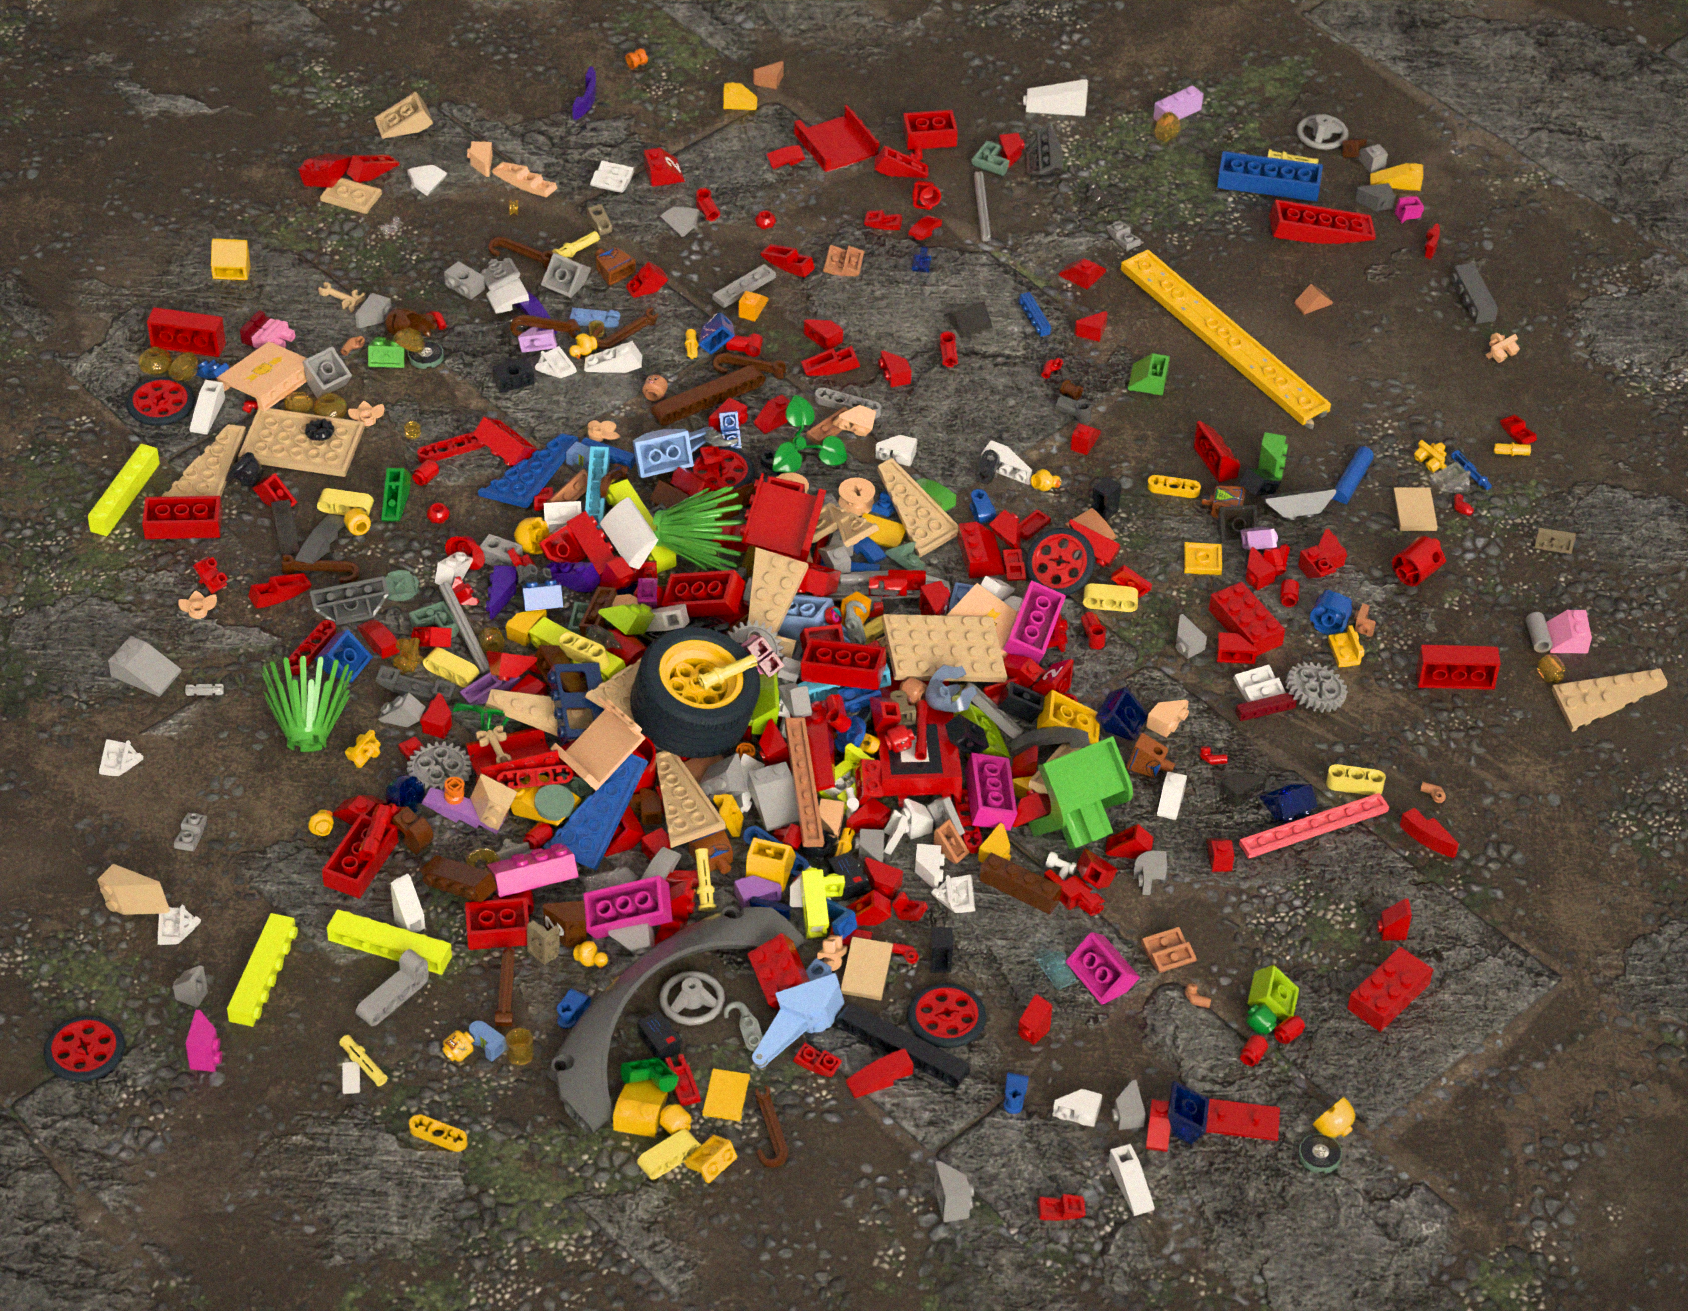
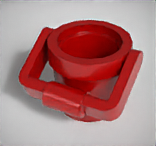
M918 180L914 184L912 192L913 206L915 208L932 210V207L936 206L941 200V192L938 187L934 186L933 182Z

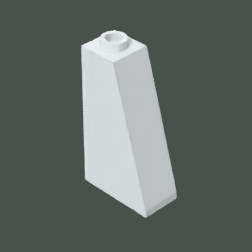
M1084 79L1029 88L1027 95H1024L1023 105H1026V112L1085 116L1088 80Z

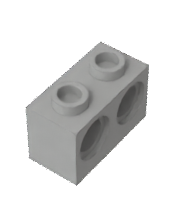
M491 534L480 545L485 555V563L491 566H515L507 553L512 548L516 550L520 557L523 556L522 545Z

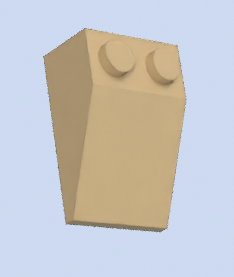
M417 92L374 117L382 138L417 133L433 124L428 108Z
M112 864L97 879L101 888L100 891L106 902V907L110 911H116L123 915L162 914L170 911L159 881Z

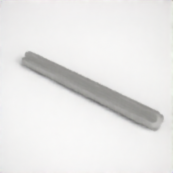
M976 171L974 173L981 240L989 242L991 240L984 177L981 171Z
M444 582L439 586L440 591L480 673L486 675L490 672L489 663L451 585Z

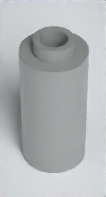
M1532 612L1526 617V624L1534 650L1539 653L1547 652L1552 648L1553 643L1545 617L1540 612Z

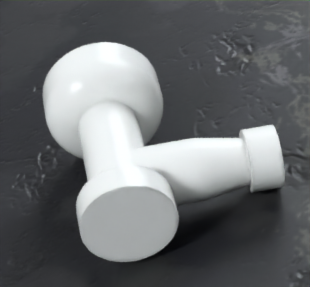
M852 787L846 789L848 799L846 819L859 810V801L855 798Z
M1051 851L1045 866L1049 868L1054 866L1062 868L1059 875L1065 881L1068 873L1073 875L1077 864L1058 858L1057 853Z

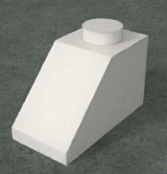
M985 576L981 583L982 587L1002 601L1015 590V588L1002 580Z
M1167 772L1157 816L1177 819L1185 792L1186 775Z

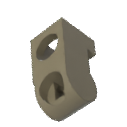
M602 204L588 207L587 221L593 226L595 232L599 236L612 233L611 222ZM598 210L599 214L594 215L593 212Z
M901 690L893 691L890 694V699L899 703L902 718L899 725L916 724V708L914 705H908L906 692Z

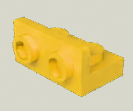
M1352 625L1348 626L1347 633L1328 635V642L1338 668L1360 665L1361 658L1364 656V648L1359 644L1358 633L1354 631Z
M714 795L713 800L719 809L720 816L725 822L726 829L729 830L732 837H740L744 816L733 795Z
M712 1135L684 1162L687 1168L700 1172L704 1181L710 1183L737 1158V1154L730 1140Z

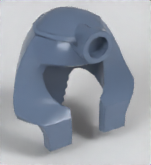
M943 665L934 673L925 691L926 702L931 708L945 712H960L969 708L971 699L978 694L974 686L962 690L960 697L953 702L951 698L960 691V686L958 684L945 686L942 683L947 678L958 679L966 675L963 666L952 667Z

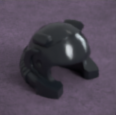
M247 452L232 467L226 481L230 482L237 478L240 480L241 486L253 487L261 479L264 469L254 454Z
M823 830V847H803L801 842L798 851L802 850L806 856L818 859L821 862L824 861L825 856L830 854L833 846L838 844L839 838H837V835Z

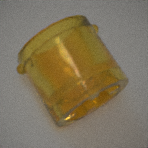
M525 1028L512 1029L506 1035V1054L511 1063L524 1065L534 1057L533 1036Z

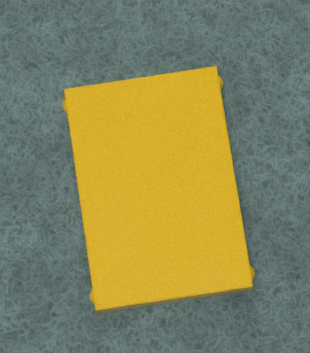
M867 513L862 515L868 522L876 523L880 529L867 537L876 544L891 549L900 545L906 534L903 524Z
M713 1069L702 1111L703 1116L740 1121L750 1074Z

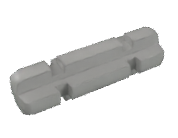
M187 684L185 686V693L187 696H194V694H197V696L213 695V693L215 695H223L224 685L196 684L194 686V684Z

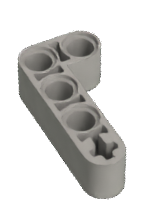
M412 949L406 950L400 957V970L357 1006L356 1015L369 1025L376 1026L427 982L429 977L427 960Z

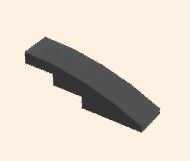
M329 514L323 519L304 542L296 556V561L313 564L330 551V543L338 538V530L345 526L344 517Z

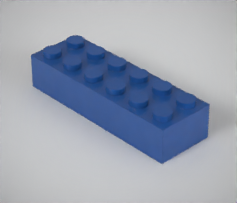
M1223 151L1217 188L1318 201L1323 165Z

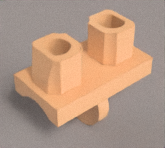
M1492 334L1490 337L1491 341L1489 342V345L1492 346L1491 351L1486 354V357L1488 359L1494 357L1500 363L1508 356L1504 352L1505 350L1510 356L1515 355L1520 350L1515 343L1518 337L1514 334L1505 339L1504 335Z
M830 935L828 939L823 940V949L818 952V959L824 958V963L831 966L832 971L841 967V957L848 952V946H842V936Z

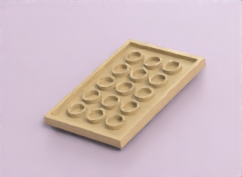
M258 408L238 459L240 460L244 453L251 452L261 465L345 477L364 431L365 424L361 421L271 408L263 412ZM317 418L319 420L325 418L327 421L332 422L334 434L327 440H311L305 434L306 424H310L311 420L316 421Z
M883 614L881 620L894 680H907L914 677L918 680L930 681L934 673L941 666L948 665L952 667L963 666L966 675L958 679L947 678L944 681L1006 682L1007 674L993 617Z

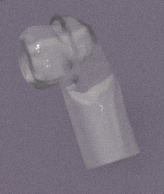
M393 217L391 225L387 223L382 224L380 227L382 233L390 235L397 232L401 221L400 218Z

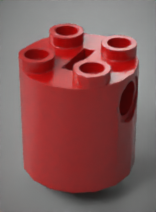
M1421 536L1395 555L1392 559V568L1398 579L1408 586H1418L1444 565L1446 558L1440 547V541L1436 538L1431 539L1430 537Z
M618 628L607 630L601 643L606 651L624 660L626 667L635 664L637 660L642 658L647 649V646L635 636L625 635Z

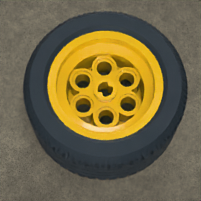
M684 627L668 631L657 637L647 647L642 656L630 696V706L634 721L643 729L641 732L653 744L671 754L699 759L725 753L734 747L744 736L758 701L760 676L757 666L725 679L722 684L717 683L704 691L698 681V674L703 675L713 671L715 667L727 666L749 656V653L735 640L714 630L700 627Z

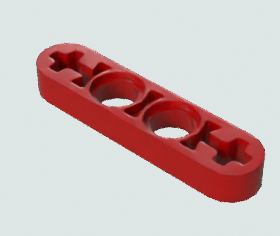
M474 432L422 446L417 451V457L420 463L426 460L436 462L480 449L483 445L476 441L477 438L472 435ZM458 443L464 444V446L457 447L455 445ZM441 448L447 449V451L440 452L438 450Z
M324 620L319 623L288 658L291 675L300 674V657L303 656L301 655L302 652H310L309 655L305 656L307 668L336 634L335 622ZM315 639L321 640L318 644L312 643Z
M567 765L505 771L499 773L495 781L500 783V779L503 776L506 779L514 778L512 774H515L517 786H514V782L506 784L511 789L540 787L551 784L557 785L569 782L573 777V771ZM562 769H564V772H568L565 780H563L562 776L555 777L556 781H553L554 775L552 770H554V774L562 772ZM541 771H546L549 774L547 782L540 781L539 773ZM526 773L529 776L528 784H522L519 781L520 774Z
M962 788L961 797L965 800L964 804L953 794V805L963 829L966 826L974 828L973 831L964 829L965 833L961 835V838L970 853L975 854L979 852V847L982 845V837L979 826L972 825L971 814L968 816L961 814L962 811L970 812L968 790ZM970 838H973V842L975 845H972V843L970 842Z

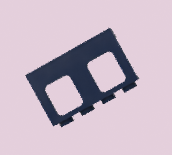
M599 663L554 664L548 672L547 679L551 683L552 689L551 700L554 701L555 705L554 718L558 722L557 735L561 739V744H565L568 739H578L586 730L571 729L569 727L566 712L568 708H590L593 722L605 709L585 697L587 692L565 693L562 689L560 673L583 672L586 677L587 692L596 689L602 683Z

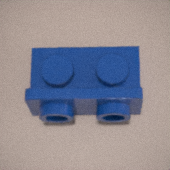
M845 687L838 690V694L843 698L846 713H856L868 705L871 707L870 697H882L879 689Z

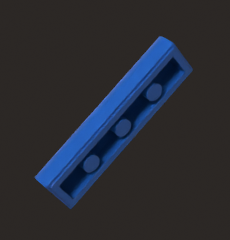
M1361 446L1356 450L1335 486L1336 494L1333 496V500L1348 504L1373 461L1374 454L1371 449Z

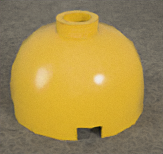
M541 517L525 518L518 524L514 532L516 543L522 545L523 552L537 555L543 553L538 543L545 535L549 534V528L546 521L541 520Z
M1343 1097L1319 1117L1313 1125L1325 1136L1335 1138L1341 1134L1344 1138L1353 1130L1351 1125L1355 1121L1354 1108Z

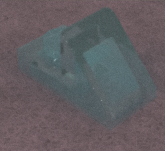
M1054 951L1037 958L1038 964L1057 990L1075 983L1076 977L1065 963V952Z

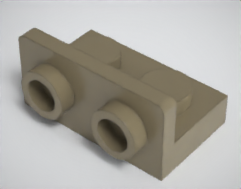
M1538 528L1534 548L1572 554L1576 533Z
M534 920L527 924V952L544 965L556 959L560 948V928L556 925L547 931L544 926L539 925Z

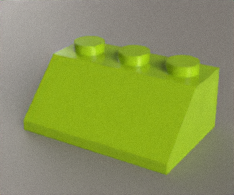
M777 672L770 678L765 674L759 675L760 694L748 725L751 726V734L762 735L770 719H773L777 726L780 709Z
M970 703L967 710L957 712L954 715L956 717L961 714L984 729L989 747L980 754L1011 759L998 725L980 708ZM966 752V757L969 760L970 754Z

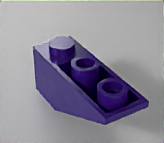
M551 562L546 565V568L551 571L552 578L550 580L555 579L561 585L577 592H592L601 580L592 562Z
M495 565L494 573H490V584H492V587H488V598L490 600L486 601V612L490 613V619L492 620L516 594L518 572L515 566Z

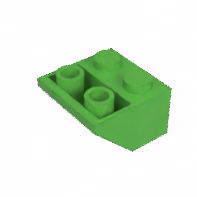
M1152 353L1134 363L1128 390L1163 395L1170 356Z
M1265 432L1258 469H1265L1279 480H1282L1284 469H1281V467L1284 468L1286 456H1283V454L1286 455L1288 450V444H1285L1286 436Z

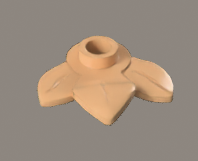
M363 401L358 409H348V414L350 418L364 422L365 426L368 427L375 424L376 419L384 414V405L380 404L372 407L366 401Z
M593 420L588 423L589 439L601 442L603 438L614 440L620 437L618 433L614 432L616 424L612 421L600 423L597 420Z
M195 591L189 600H179V608L182 611L188 612L191 618L201 619L207 615L208 610L216 606L217 597L216 595H210L205 598L201 593Z

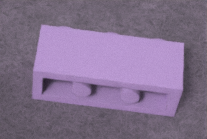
M1192 85L1156 102L1153 119L1165 127L1201 110L1203 93Z

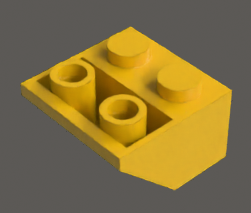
M212 239L211 269L213 279L248 280L251 265L247 240Z
M753 838L747 855L746 877L754 875L781 885V892H784L796 858L794 850L789 845Z

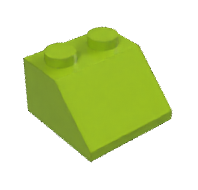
M643 603L619 605L598 611L601 616L625 635L645 634L655 617V614L650 611L651 608Z
M1271 965L1254 972L1247 1004L1250 1007L1255 1003L1257 1005L1266 1004L1275 1013L1278 1020L1284 1021L1289 1016H1294L1299 988L1275 965Z

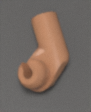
M358 336L348 339L340 352L347 356L351 350L362 348L365 343L364 337Z
M1422 782L1420 791L1429 793L1437 803L1445 801L1446 795L1440 786Z
M1189 983L1186 986L1185 995L1190 1003L1210 1008L1212 998L1200 996L1197 992V985Z

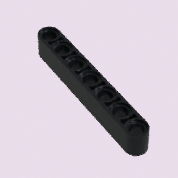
M848 1004L835 1020L837 1026L843 1031L887 1054L905 1048L914 1064L913 1067L951 1087L958 1088L971 1071L969 1065L963 1060L856 1005Z

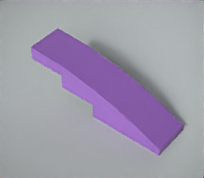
M430 788L422 802L426 807L455 823L460 819L476 829L480 825L495 834L499 831L480 822L473 803L469 798L464 797L460 804L452 805L445 801V791Z

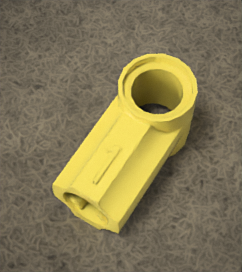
M878 616L863 625L866 636L865 645L875 641L876 637L884 633L882 616Z

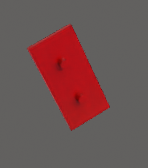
M1199 1097L1196 1131L1278 1141L1280 1107Z

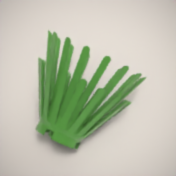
M727 486L702 495L709 490L707 488L666 510L656 511L653 518V525H657L656 531H653L658 538L656 546L666 547L704 570H707L705 566L709 568L714 567L721 571L730 570L721 566L720 563L737 567L736 563L715 555L717 552L741 556V552L722 548L718 542L703 539L742 542V536L713 534L723 531L722 528L715 526L744 524V520L715 521V518L722 516L721 513L740 510L743 507L742 505L707 510L717 507L720 502L736 498L739 494L734 493L705 502L731 491L734 487L728 488Z
M320 656L317 661L315 686L313 679H310L308 682V700L306 657H300L301 704L298 682L295 679L292 681L289 659L287 657L283 659L292 713L283 684L280 682L276 665L271 661V669L284 712L267 668L264 666L262 676L273 702H271L266 692L263 693L287 738V747L295 751V745L300 747V752L322 750V745L326 748L327 738L350 695L347 696L349 690H346L353 670L349 672L343 686L349 668L348 664L345 665L325 718L339 663L336 659L333 662L329 681H326L318 707L323 657Z

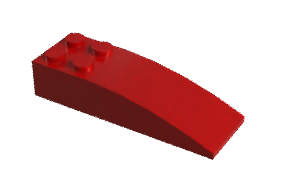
M1276 199L1269 213L1273 237L1279 239L1322 244L1355 243L1376 239L1371 215Z
M827 700L811 703L812 714L801 717L805 718L816 792L835 787L834 730L826 722L828 712L825 702Z

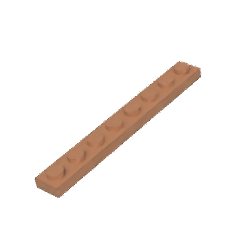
M785 718L784 725L803 847H823L824 837L805 718Z

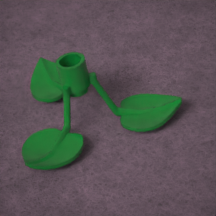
M792 396L786 409V419L789 424L794 427L800 426V429L794 434L795 437L790 438L777 448L773 458V472L793 473L797 471L802 464V457L797 451L807 448H820L818 457L826 465L836 466L847 460L845 446L838 437L828 436L823 439L822 445H807L806 440L800 436L804 425H811L815 416L810 403L800 396Z
M455 703L453 713L457 711H475L479 713L480 731L486 732L496 727L491 725L492 714L505 716V712L482 705ZM484 713H488L487 724L484 727ZM506 716V718L504 719L503 723L501 724L503 728L510 717Z

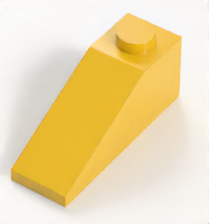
M1405 163L1370 173V185L1389 183L1392 189L1420 191L1423 179V164Z

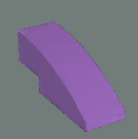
M491 672L460 691V694L468 704L480 705L486 703L491 689L510 691L521 679L520 677H510L509 681L498 680V676L491 675Z

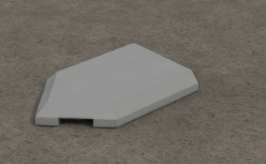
M504 258V261L491 259L488 263V268L483 269L480 273L484 276V282L488 289L492 291L518 279L520 276V272L511 258Z

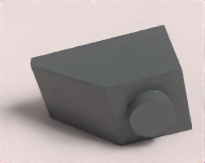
M1389 183L1357 187L1355 196L1357 203L1376 211L1393 209L1395 194Z

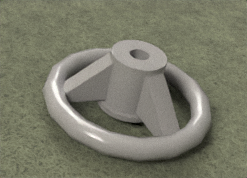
M1322 114L1310 115L1302 119L1297 125L1296 131L1300 141L1309 147L1321 150L1336 149L1342 146L1343 140L1348 139L1349 132L1345 124L1338 118ZM1305 125L1314 128L1312 134L1316 137L1315 141L1310 140L1304 135L1303 127ZM1332 133H1342V137L1332 143H1322L1323 140L1329 139Z
M698 971L681 972L672 976L662 986L659 994L660 1007L667 1017L677 1023L689 1026L701 1025L713 1020L722 1011L725 1003V993L717 979L707 973ZM683 981L682 990L670 1007L667 999L669 990L676 983ZM701 981H705L714 988L717 1000L703 987ZM702 1005L713 1008L709 1013L698 1017H686L678 1014L683 1008L697 1009Z

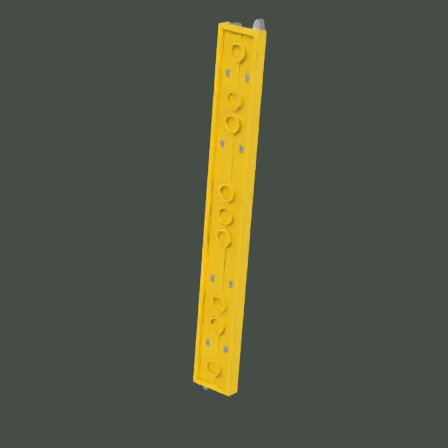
M1146 250L1121 262V271L1299 423L1313 429L1314 422L1311 418L1316 415L1323 418L1330 411L1331 403L1152 252Z

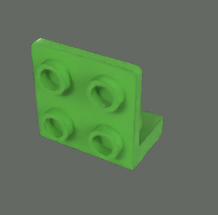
M375 337L368 345V367L404 368L405 348L408 345V341L401 337H395L393 340H386V337Z

